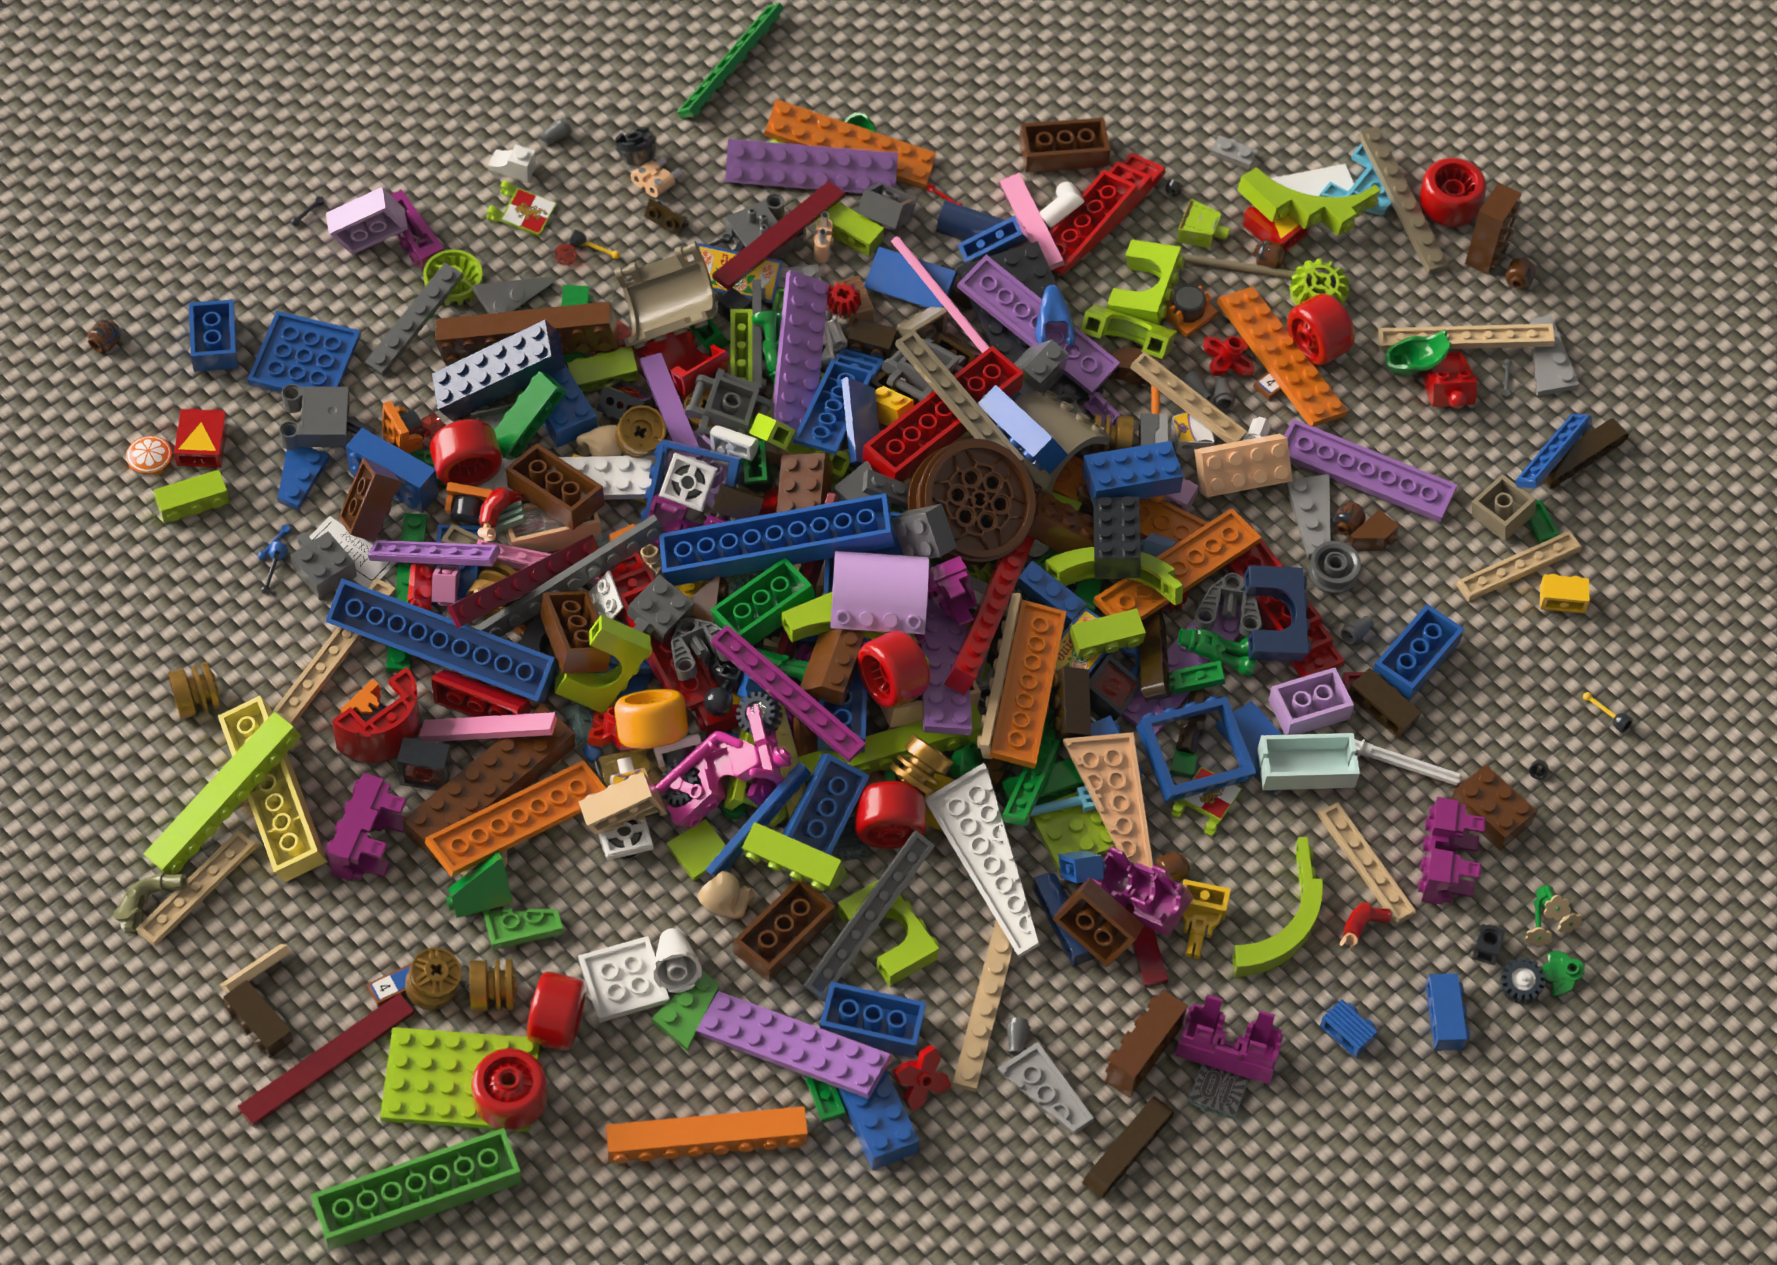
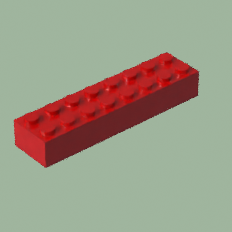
M991 346L957 372L954 377L978 404L995 385L1009 398L1022 389L1024 372L995 347ZM933 391L863 445V462L867 461L875 472L903 482L916 472L920 464L930 454L950 445L968 430L936 392Z

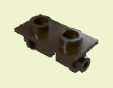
M651 198L648 200L644 217L679 237L682 227L686 228L689 225L687 217L671 211L670 208L661 204L659 200L655 201Z

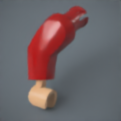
M500 487L490 493L481 506L479 524L482 528L478 530L479 537L484 538L485 541H493L496 538V532L493 527H496L500 512L506 509L509 504L520 500L523 502V497H517L523 495L520 491H509L505 487Z
M1368 902L1359 903L1346 922L1340 945L1343 946L1347 942L1351 946L1349 950L1352 951L1358 943L1363 927L1369 921L1385 924L1390 922V909L1371 907Z

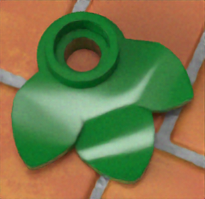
M1561 951L1547 953L1549 962L1541 967L1543 968V974L1545 973V981L1553 983L1552 995L1561 996L1572 991L1575 982L1584 976V964L1576 958H1569L1566 953ZM1572 966L1577 968L1574 972H1570L1568 969Z

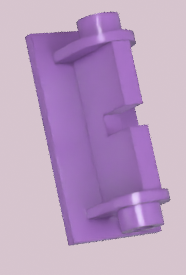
M1095 391L1092 395L1089 394L1090 400L1083 404V407L1094 418L1095 413L1101 414V424H1105L1107 414L1111 417V425H1116L1119 415L1123 416L1101 396L1100 392Z

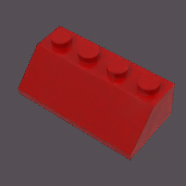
M444 669L431 678L434 703L470 717L531 713L530 700H527L524 696L508 693L500 687L489 686L479 679H470L457 671L451 672Z

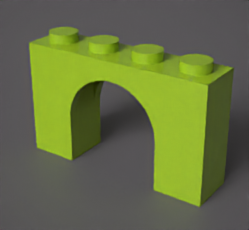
M1131 239L1125 255L1127 269L1152 273L1158 276L1160 281L1154 287L1145 291L1113 288L1107 307L1108 309L1160 325L1162 318L1166 317L1167 303L1172 300L1173 286L1178 284L1179 270L1184 267L1185 257L1182 256L1181 247Z
M1096 304L1085 312L1080 328L1083 333L1097 338H1102L1104 335H1113L1132 340L1143 345L1142 353L1146 352L1148 355L1163 359L1171 352L1177 333L1175 330Z
M757 414L749 431L750 434L791 454L826 453L833 463V474L843 478L850 463L849 455L840 451L835 455L792 443L797 432L795 429L763 414Z
M600 615L589 630L590 646L613 655L620 663L613 670L605 673L584 672L570 674L562 673L560 670L555 677V693L598 712L605 713L609 706L612 707L620 691L626 689L632 675L638 673L644 659L647 660L650 657L652 647L649 635L604 615Z
M878 881L838 902L837 914L845 925H847ZM901 895L898 896L884 917L900 923L905 929L907 937L900 945L877 957L876 969L889 987L938 960L940 949L934 936L930 937L921 918L917 919L908 900L904 901Z

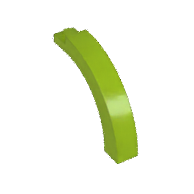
M1094 547L1064 552L1045 560L1046 572L1064 586L1077 581L1095 578ZM1141 552V578L1126 579L1148 585L1175 606L1181 603L1183 585L1178 579H1175V569L1166 562Z

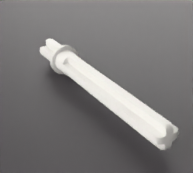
M1355 739L1357 757H1360V755L1370 757L1453 785H1458L1460 782V773L1365 742V739L1362 741Z

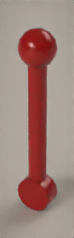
M933 183L926 186L928 192H934L946 201L964 206L962 203H957L937 190Z

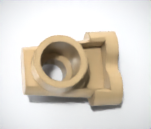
M649 544L642 548L639 555L646 566L649 565L655 578L658 575L664 578L661 553L658 547Z

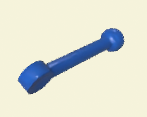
M283 525L281 532L272 542H278L284 534H289L290 526ZM271 543L264 551L258 553L259 560L266 559Z

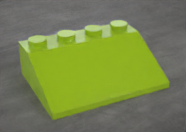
M754 822L742 846L743 851L747 854L746 858L757 863L762 860L768 863L767 867L777 872H781V870L790 873L789 876L800 882L805 879L811 882L813 888L823 892L825 889L834 890L846 881L848 877L840 859Z

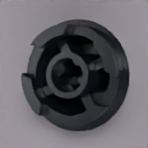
M648 127L633 128L634 132L626 135L623 132L620 133L615 139L617 144L615 149L627 165H643L655 157L657 138L653 132L649 131Z

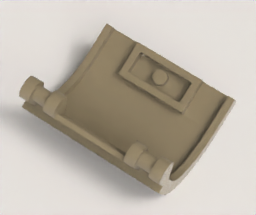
M696 241L690 242L689 246L676 247V255L640 268L636 262H633L626 268L619 267L614 269L615 276L623 289L632 322V334L624 339L626 347L634 346V349L647 346L646 341L654 339L655 342L667 339L666 334L674 332L676 336L687 332L686 327L694 325L696 329L708 325L707 320L714 318L716 302L713 285L704 257H702ZM692 254L695 260L688 262L686 256ZM632 275L634 281L628 283L626 277Z
M1052 391L1031 392L1014 401L1052 436L1068 454L1050 474L1044 469L1039 471L1024 457L1023 465L1032 479L1036 492L1041 490L1053 495V486L1061 470L1078 451L1092 444H1108L1112 437L1105 432L1104 427L1090 422V418L1087 415L1076 412L1073 405L1059 400L1058 395Z

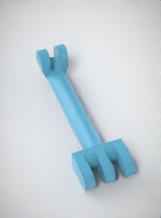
M1083 786L1077 788V796L1035 805L1031 816L1081 805L1083 812L1096 810V807L1086 787Z

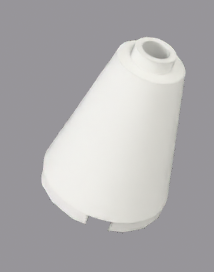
M667 929L660 936L653 967L654 980L657 986L660 988L662 986L672 993L692 989L698 978L700 979L702 976L701 963L684 934L678 929Z

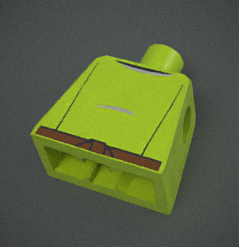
M1191 199L1178 229L1176 242L1209 248L1215 237L1227 240L1230 228L1220 225V212Z

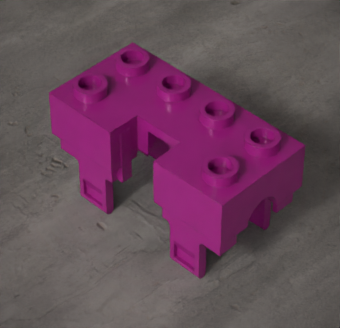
M659 493L654 495L648 518L655 515L665 532L732 521L719 518L713 513L708 515L703 525L685 518L689 507L661 497ZM659 538L650 543V545L660 548Z
M960 556L929 568L927 599L931 598L935 605L939 604L945 616H953L959 627L974 621L968 609L977 606L976 597L969 581L970 577L967 567ZM914 634L918 644L926 641L923 634Z
M363 773L360 781L357 780L353 787L354 795L351 801L348 800L344 807L345 815L342 821L339 820L337 822L334 840H330L326 848V854L329 857L328 865L331 868L332 876L349 881L353 879L361 881L364 872L385 877L390 862L381 859L388 844L371 839L369 834L364 832L370 833V831L374 830L381 832L383 828H388L404 833L403 819L405 816L398 814L402 813L407 799L388 794V790H391V784L385 783L383 778Z
M1437 797L1435 805H1430L1429 815L1426 817L1424 828L1425 831H1428V837H1424L1422 851H1426V858L1422 857L1420 871L1423 873L1418 885V892H1422L1421 902L1442 905L1443 902H1452V894L1467 897L1474 896L1475 882L1459 879V876L1480 879L1482 864L1461 860V855L1455 852L1457 849L1478 851L1479 836L1464 834L1463 830L1485 833L1486 818L1466 814V805L1458 804V800Z
M1110 846L1109 851L1111 853L1108 852L1104 858L1106 867L1105 872H1103L1104 879L1094 881L1124 908L1128 903L1134 905L1135 911L1133 914L1144 926L1169 936L1194 898L1190 890L1181 883L1174 881L1167 870L1156 865L1149 868L1138 862L1134 864L1129 861L1123 851Z
M1207 994L1204 1006L1193 1003L1189 1007L1175 1056L1270 1084L1284 1036L1282 1034L1283 1030L1272 1027L1275 1014L1259 1010L1257 1021L1248 1022L1245 1036L1239 1035L1237 1043L1225 1040L1227 1031L1222 1030L1226 1017L1223 1015L1224 1012L1220 1011L1223 999Z

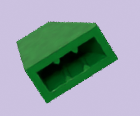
M759 441L758 450L753 460L743 458L745 485L749 489L772 487L771 466L765 441Z
M499 851L492 854L484 862L478 864L448 888L450 896L446 897L449 911H454L456 918L513 903L503 858Z

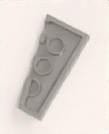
M1552 316L1531 319L1529 324H1553L1555 339L1554 346L1533 347L1534 375L1537 385L1536 395L1543 396L1578 389V379Z
M1327 474L1292 479L1293 481L1286 482L1285 484L1308 559L1312 557L1314 550L1319 545L1330 541L1329 475Z
M1039 1042L997 1068L1001 1075L1073 1135L1094 1122L1093 1116Z

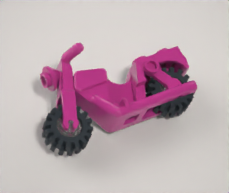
M752 692L751 696L746 695L744 697L746 702L740 701L739 704L742 705V708H737L736 712L740 713V715L736 716V719L740 721L738 723L745 732L753 735L757 747L717 731L712 733L680 764L675 763L674 767L669 766L667 768L669 773L663 772L662 775L665 778L660 779L656 788L663 793L661 795L666 799L665 801L679 807L666 806L671 814L670 819L675 825L690 829L697 826L709 812L716 809L719 803L726 797L722 777L725 775H734L744 781H749L753 778H765L775 782L776 787L784 780L780 767L791 766L790 759L792 756L785 748H777L778 741L775 732L778 728L775 725H781L782 721L778 720V717H783V713L779 712V710H782V707L776 699L763 692Z

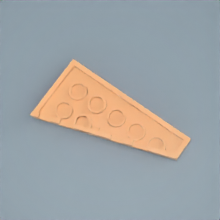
M1134 733L1065 738L1063 743L1116 849L1123 851L1130 862L1134 864L1138 862L1152 868L1153 861Z

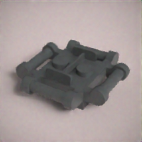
M922 338L952 375L963 369L966 357L962 355L957 356L937 345L935 340L931 338L926 340ZM900 350L882 363V369L886 373H892L887 380V385L890 387L899 388L917 398L918 402L934 391Z
M718 368L714 379L705 375H697L695 380L696 387L690 405H687L685 410L687 417L701 419L697 434L710 436V431L713 428L707 425L710 422L757 438L760 441V438L749 433L751 426L748 425L754 405L758 406V413L765 416L772 406V402L769 399L758 395L760 383L756 381L752 383L730 375L721 368ZM707 387L711 391L705 409L698 406L704 388Z

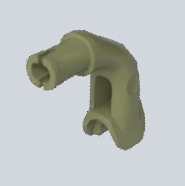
M161 872L133 884L124 895L120 907H117L114 911V918L121 921L122 930L124 932H136V928L143 922L144 914L142 910L147 898L155 892L166 891L167 889L185 890L188 884L187 877L184 874L168 875L166 872Z

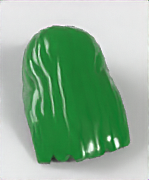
M1444 329L1428 337L1411 336L1392 345L1385 354V362L1391 372L1403 377L1415 375L1419 371L1433 369L1444 361L1452 346L1451 342H1449L1447 331Z

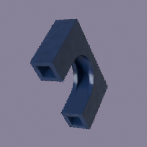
M1249 566L1244 573L1245 595L1277 598L1287 606L1291 615V624L1286 629L1278 631L1253 630L1248 637L1249 659L1303 662L1311 652V641L1307 638V632H1309L1310 621L1306 618L1308 598L1305 597L1304 591L1307 587V577L1303 575V568Z

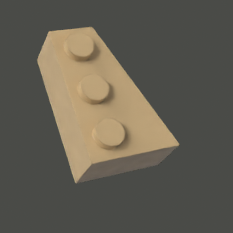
M644 772L633 774L627 780L618 784H612L607 789L597 794H590L584 800L579 801L586 825L595 835L624 827L623 822L637 818L638 822L645 821V816L657 812H659L660 816L667 814L659 790Z

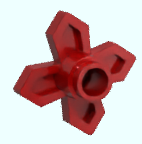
M1230 336L1224 342L1217 337H1205L1202 343L1206 354L1214 357L1209 365L1212 376H1225L1229 368L1240 376L1253 375L1255 368L1252 360L1243 356L1248 348L1243 337Z
M615 707L608 708L606 713H594L593 729L589 731L588 745L602 747L611 742L621 750L634 751L635 748L626 747L619 741Z
M932 1045L919 1052L918 1060L903 1062L892 1071L896 1082L908 1086L903 1099L906 1107L911 1111H915L925 1104L928 1090L941 1094L951 1087L948 1075L942 1071H936L941 1057L937 1048Z

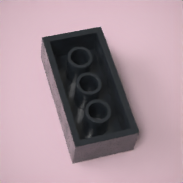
M1093 497L1095 579L1141 578L1139 497Z

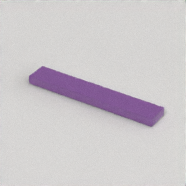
M658 353L640 358L641 367L659 412L664 418L671 441L699 447L662 354ZM675 450L676 453L694 457L699 461L703 460V456Z
M376 540L368 553V558L370 561L493 566L501 551L499 545Z

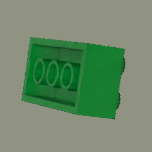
M784 557L711 608L710 611L718 627L723 629L728 625L749 644L754 646L782 626V612L816 599L812 585Z

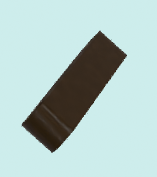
M1614 418L1609 419L1578 439L1544 479L1543 483L1550 490L1554 489L1619 447L1627 440L1629 433Z
M1160 611L1142 620L1146 634L1143 643L1139 645L1142 693L1147 703L1169 698L1171 695L1166 624Z
M1154 1096L1084 1177L1082 1184L1103 1199L1168 1124L1175 1111Z

